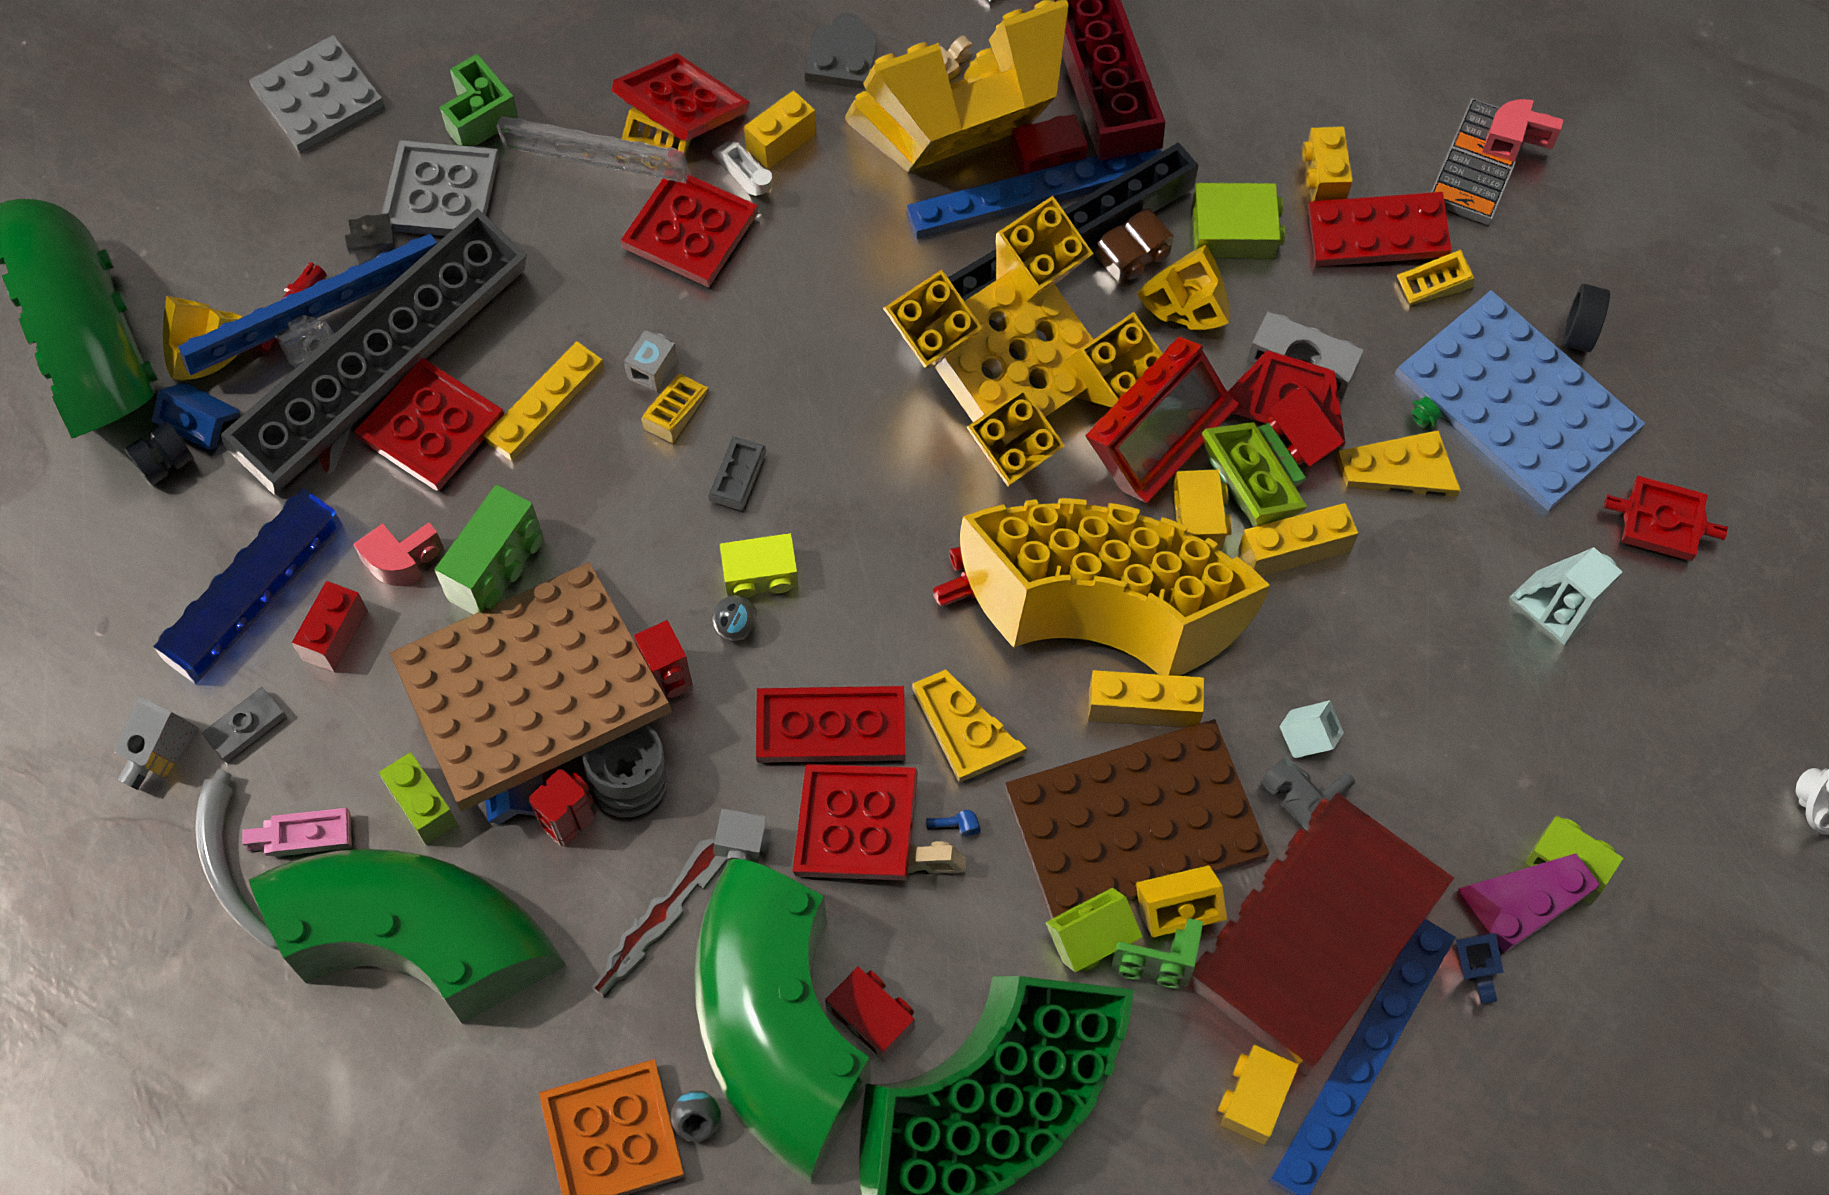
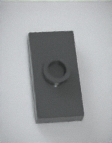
M733 436L709 492V501L743 511L766 454V446Z

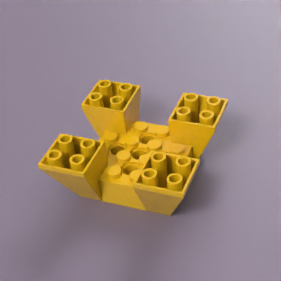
M1043 0L1034 5V10L1023 13L1022 9H1017L1005 14L1002 22L996 26V30L989 38L991 47L976 54L977 58L970 62L969 68L963 75L965 80L951 85L939 43L928 46L926 42H922L908 48L907 54L895 57V54L891 53L876 59L875 65L870 69L863 83L866 91L855 96L856 100L850 105L845 115L847 124L907 172L1012 135V129L1024 124H1032L1057 96L1068 12L1067 0H1059L1057 2L1054 0Z
M1051 196L996 233V281L966 301L962 299L941 269L883 308L924 368H936L971 418L973 423L966 428L1007 487L1065 447L1047 421V416L1075 397L1113 407L1120 397L1163 354L1134 312L1093 339L1055 284L1088 259L1093 252L1054 196ZM989 320L995 321L999 325L1000 331L992 329ZM1036 330H1040L1045 334L1047 342L1039 339ZM1009 348L1018 352L1020 360H1016L1010 355ZM982 366L990 369L993 379L987 378L982 373ZM1029 376L1034 377L1039 382L1040 389L1034 388L1031 385Z

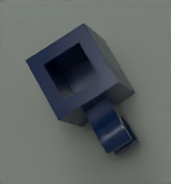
M1492 932L1457 938L1456 943L1464 979L1476 977L1481 1004L1497 1002L1492 975L1504 973L1496 933Z

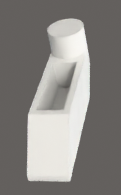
M726 142L712 151V154L748 194L761 195L773 188L772 173L767 169L760 168L738 142Z

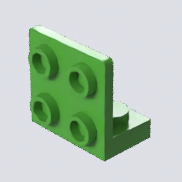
M1188 918L1184 930H1176L1170 953L1118 942L1111 969L1118 970V974L1127 979L1140 980L1142 976L1156 979L1158 985L1166 988L1178 989L1180 985L1187 986L1196 963L1203 921Z

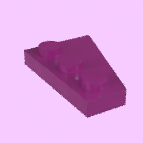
M1575 853L1458 888V891L1489 933H1496L1498 945L1506 953L1597 890L1601 885L1581 858Z

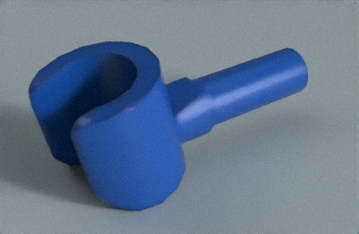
M971 810L961 811L956 816L949 818H926L927 828L959 826L961 836L963 837L974 836L981 832L978 818Z

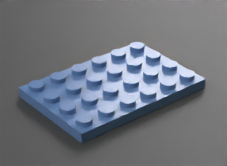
M1492 290L1403 362L1395 373L1421 398L1424 396L1430 398L1440 409L1444 419L1548 512L1635 437L1646 424Z

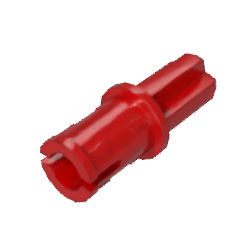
M965 571L961 573V577L938 585L933 589L935 601L942 607L966 597L976 598Z

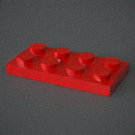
M1443 192L1312 201L1308 204L1315 267L1441 258L1451 254L1452 248Z
M904 686L757 688V763L905 760Z

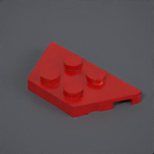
M1267 350L1227 391L1239 403L1232 413L1268 424L1267 419L1272 416L1268 409L1301 385H1304L1345 441L1334 370ZM1345 441L1344 443H1342L1340 446H1341V447H1344L1346 441Z

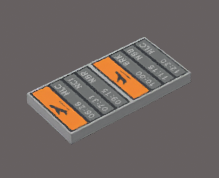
M1471 98L1431 192H1443L1446 210L1490 226L1524 142L1521 144L1515 161L1482 153L1488 132L1499 107Z

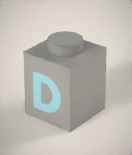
M644 330L624 360L627 378L658 392L678 362L675 343L663 334H653Z

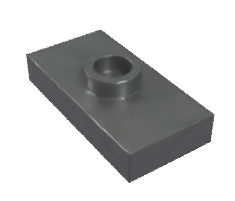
M260 687L201 734L227 763L287 716L263 687Z

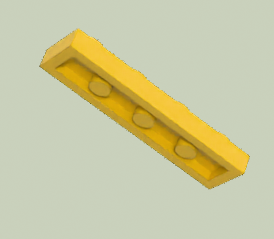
M576 341L484 435L486 443L512 461L604 367L603 360Z

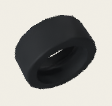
M1581 284L1566 321L1562 340L1563 346L1584 352H1591L1607 315L1610 290Z

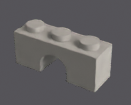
M1267 311L1252 342L1247 361L1255 363L1267 350L1292 358H1305L1312 364L1335 371L1338 395L1340 399H1343L1356 373L1364 350L1356 347L1349 341L1339 340L1326 335L1317 328L1306 327L1296 323L1285 315H1277Z

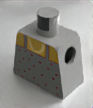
M140 696L114 748V753L128 759L117 780L139 790L149 770L162 777L167 776L199 727Z

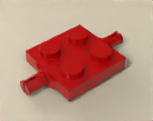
M1637 476L1634 480L1631 496L1628 500L1609 494L1606 495L1603 509L1624 513L1625 526L1621 542L1685 560L1693 561L1696 557L1699 540L1703 535L1724 541L1728 532V526L1707 521L1705 508L1708 494L1642 476Z

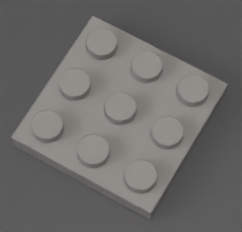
M334 35L249 80L252 89L299 153L384 107L381 96Z
M399 140L380 219L382 230L446 236L477 208L486 215L499 159L497 149Z

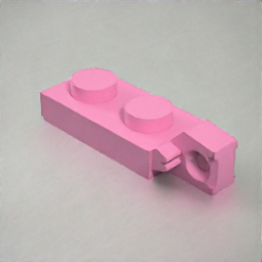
M348 808L274 815L271 816V820L264 821L263 828L242 830L243 845L247 851L264 850L265 856L275 857L352 848L351 812Z

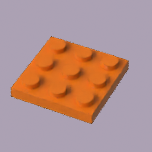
M655 1059L538 1092L562 1195H627L685 1177Z

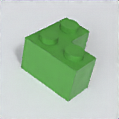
M478 54L450 69L458 96L440 106V111L447 132L459 146L475 147L519 120L513 95Z

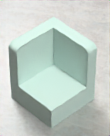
M1330 700L1289 711L1279 726L1294 758L1333 750L1344 734Z

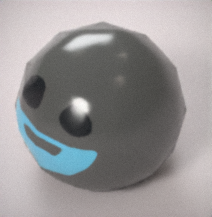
M739 595L728 596L720 600L714 608L712 615L713 627L717 634L724 639L730 641L742 640L747 637L753 628L757 618V610L746 597Z
M692 1090L682 1094L674 1103L671 1109L670 1120L678 1136L686 1141L700 1142L709 1139L718 1129L721 1122V1111L714 1097L705 1091Z

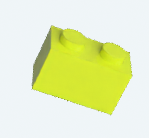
M791 533L719 543L727 597L739 595L749 598L756 593L768 591L784 593L791 588L799 587Z

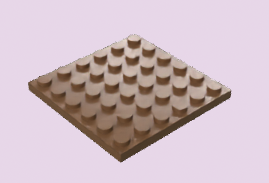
M590 562L496 604L492 610L484 609L482 613L473 614L389 653L461 812L672 712L669 702Z

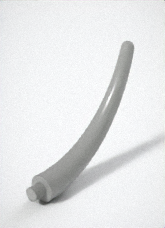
M218 769L213 780H204L196 811V840L202 867L211 888L228 913L260 942L271 949H278L267 924L246 903L229 872L223 848V824L227 805L233 793V789L227 786L232 775Z

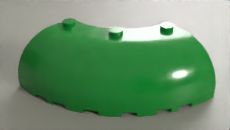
M15 199L0 203V264H6L8 271L7 274L2 275L12 303L15 307H22L23 313H20L19 323L28 344H37V352L34 353L37 365L42 376L47 380L52 378L53 385H51V390L54 395L52 398L71 438L73 439L101 428L145 404L155 393L153 382L157 381L158 377L151 362L143 361L123 314V312L128 311V307L121 292H115L109 269L114 268V265L107 250H99L96 241L87 227L77 217L62 207L37 199Z
M383 849L333 851L279 865L249 879L255 901L283 959L306 984L334 972L355 969V966H377L380 969L396 971L408 976L411 975L423 981L447 1002L459 1021L464 1023L566 966L546 933L529 913L506 893L485 879L463 868L426 855Z
M730 859L713 889L703 916L697 943L694 980L696 1012L701 1038L716 1080L726 1100L745 1127L784 1166L812 1184L862 1096L866 1083H869L871 1080L870 1058L855 1048L834 1028L823 1012L812 986L815 952L820 937L827 925L824 896L764 865L745 859Z
M992 976L987 1002L977 1025L963 1045L951 1057L932 1070L912 1079L885 1084L866 1083L859 1148V1173L862 1195H994L1015 1184L1016 1180L1026 1175L1033 1168L1041 1166L1064 1145L1063 1142L1077 1125L1083 1123L1097 1103V1096L1107 1078L1111 1077L1116 1065L1114 1061L1118 1054L1121 1040H1125L1130 1022L1134 989L1024 976Z

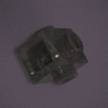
M389 213L374 216L365 215L361 218L349 220L350 234L345 235L346 246L349 255L355 254L359 265L376 258L383 252H390L398 248L396 231Z

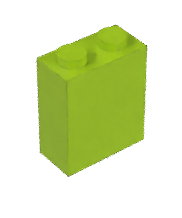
M1196 183L1192 201L1195 250L1207 244L1214 258H1276L1278 246L1284 245L1285 226L1279 225V217H1282L1283 198L1277 197L1276 183Z

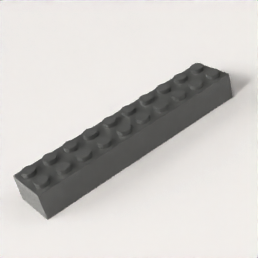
M477 208L221 434L224 447L266 488L276 495L396 387L421 358L426 360L525 270L527 255Z

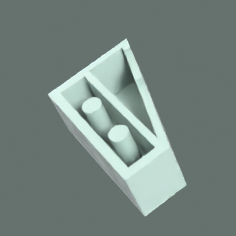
M1593 547L1536 571L1509 598L1565 645L1593 618L1623 571L1617 567L1612 558L1601 554Z

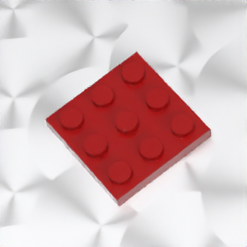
M678 53L615 79L611 90L627 104L634 106L646 114L649 119L659 123L672 132L674 136L685 142L747 113L750 101Z
M670 167L620 240L621 247L706 287H710L758 214V205Z
M421 358L357 428L355 435L357 439L438 492L485 439L484 435L504 415L502 408L424 358Z
M806 764L792 870L794 875L799 877L907 881L918 780L916 767Z

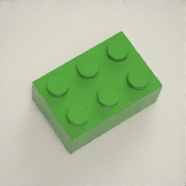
M497 484L493 487L434 569L448 601L472 614L482 613L484 609L492 610L496 604L501 602L503 591L510 582H515L523 569V563L530 554H534L539 549L543 540V534L533 503Z

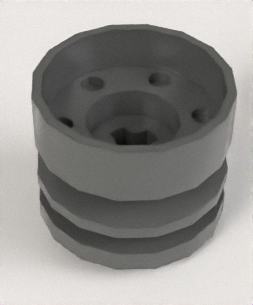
M648 724L583 754V764L590 788L589 791L595 801L594 803L606 813L617 817L641 815L649 812L656 806L666 791L667 773L665 770L663 746L658 734Z

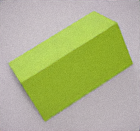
M1254 422L1208 428L1202 432L1207 453L1217 469H1219L1220 474L1253 527L1296 516L1307 508V505Z

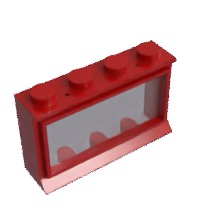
M1180 336L1168 346L1167 350L1155 363L1143 373L1136 383L1120 397L1117 403L1085 435L1121 491L1145 503H1148L1204 443L1202 432L1208 428L1219 427L1239 405L1228 394L1203 352V345Z

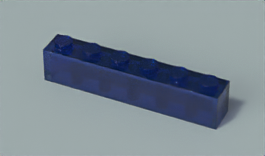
M304 488L296 496L290 497L285 502L280 513L272 521L264 524L258 536L247 547L241 549L236 554L229 567L222 574L215 576L210 582L208 589L185 608L183 615L178 621L161 633L158 642L153 646L161 658L194 684H197L343 527L336 511Z

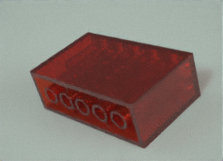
M1336 793L1330 801L1326 798L1320 801L1310 815L1312 818L1307 824L1310 828L1307 832L1302 828L1296 832L1287 845L1289 847L1285 852L1287 858L1283 862L1278 858L1273 862L1264 875L1263 889L1260 892L1256 889L1250 892L1240 906L1242 908L1238 914L1241 916L1237 923L1231 919L1226 923L1217 936L1218 940L1215 944L1217 949L1213 954L1206 950L1195 964L1194 972L1192 973V976L1195 977L1193 990L1277 1055L1299 1064L1297 1070L1306 1077L1454 880L1453 876L1339 793Z

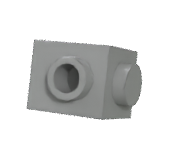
M721 808L713 855L727 857V861L738 858L757 863L759 852L767 853L771 830L764 829L766 816Z

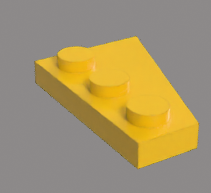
M1438 430L1339 450L1336 456L1347 488L1389 491L1391 488L1412 490V493L1426 494L1427 491L1443 492L1445 496L1458 497L1461 491Z
M946 669L912 683V689L959 783L1027 753V748L1019 740H1015L1003 728L1004 725L994 716L991 717L976 702L977 699Z

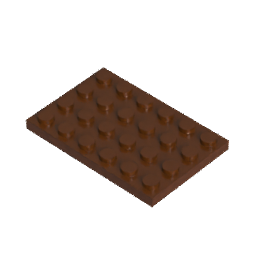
M1215 719L1005 782V791L1051 919L1111 888L1126 896L1129 902L1138 899L1136 882L1208 865L1215 874L1266 859L1269 856L1268 848Z

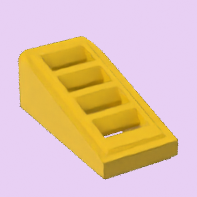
M634 106L629 110L621 140L681 164L685 160L690 140L685 142L681 139L678 150L673 149L672 145L675 136L672 132L649 119L646 114ZM640 122L645 123L643 132L638 130ZM652 127L657 128L654 138L649 136ZM663 131L669 133L666 144L661 142Z
M1461 250L1397 275V279L1410 306L1460 293L1474 287V276ZM1455 269L1458 277L1452 279L1449 271ZM1442 273L1446 282L1440 284L1436 274ZM1424 277H1430L1433 287H1427L1423 279ZM1417 280L1421 292L1415 294L1410 281Z
M679 373L642 416L643 429L674 444L709 392V387ZM681 386H684L695 393L689 395L679 389ZM676 395L687 402L683 404L673 398ZM668 405L678 409L679 412L676 413L668 409ZM663 414L672 420L668 422L660 417Z

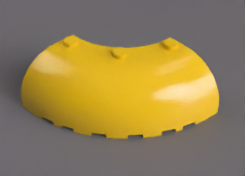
M1059 498L1058 503L1038 504L1037 499L1026 500L1024 506L1006 508L1002 504L963 516L961 525V554L970 586L985 614L1013 648L1025 643L1050 638L1090 640L1112 646L1136 657L1158 675L1180 676L1214 658L1247 628L1264 603L1270 584L1239 557L1236 556L1232 559L1227 554L1218 550V543L1212 539L1207 538L1204 541L1187 533L1188 527L1165 517L1158 521L1139 515L1140 509L1120 504L1108 503V507L1087 505V500L1072 498Z

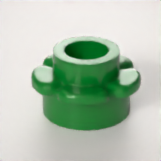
M1424 396L1419 401H1412L1414 409L1410 414L1415 422L1422 428L1427 425L1431 428L1436 427V422L1443 417L1437 405L1427 396Z

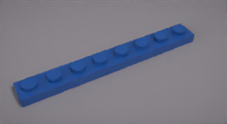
M1157 149L1101 161L1098 160L1097 155L908 204L907 215L916 239L1033 209L1051 196H1054L1056 201L1059 202L1090 194L1161 153L1162 150Z
M431 234L412 239L407 244L390 252H383L370 261L358 266H352L345 272L332 278L320 280L314 286L298 293L289 294L282 300L267 307L258 308L251 314L238 320L224 323L219 328L202 336L193 337L186 343L178 346L183 364L191 376L388 287L432 249L437 242Z
M1423 917L1420 918L1269 1180L1271 1183L1290 1195L1311 1194L1456 936Z

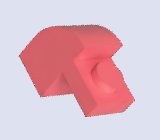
M1518 99L1510 101L1501 106L1496 112L1482 153L1515 161L1522 142L1552 150L1561 131L1563 119L1531 111L1533 100Z
M429 522L400 543L382 523L353 544L361 561L371 573L383 583L393 586L410 585L423 579L418 566L433 560L439 551L444 548L437 531Z

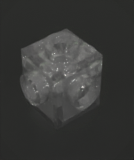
M304 315L290 321L288 328L274 336L290 365L297 368L330 339L334 333L325 321L321 322L311 315L308 317Z

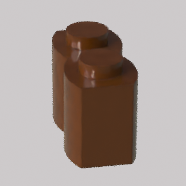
M1146 208L1130 217L1124 224L1102 235L1095 242L1094 255L1118 282L1124 281L1127 278L1132 280L1143 272L1145 265L1154 261L1159 263L1168 257L1171 253L1174 236L1149 208Z

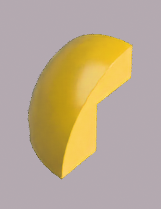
M1207 244L1162 270L1137 292V296L1146 308L1165 322L1170 320L1186 325L1191 330H1207L1221 327L1230 321V304L1225 284Z
M166 296L163 318V351L166 368L170 377L175 380L201 378L220 370L230 363L237 355L190 376L183 364L178 346L186 343L193 337L202 336L219 328L224 323L233 322L244 316L231 311L227 312L209 308V305L205 303Z

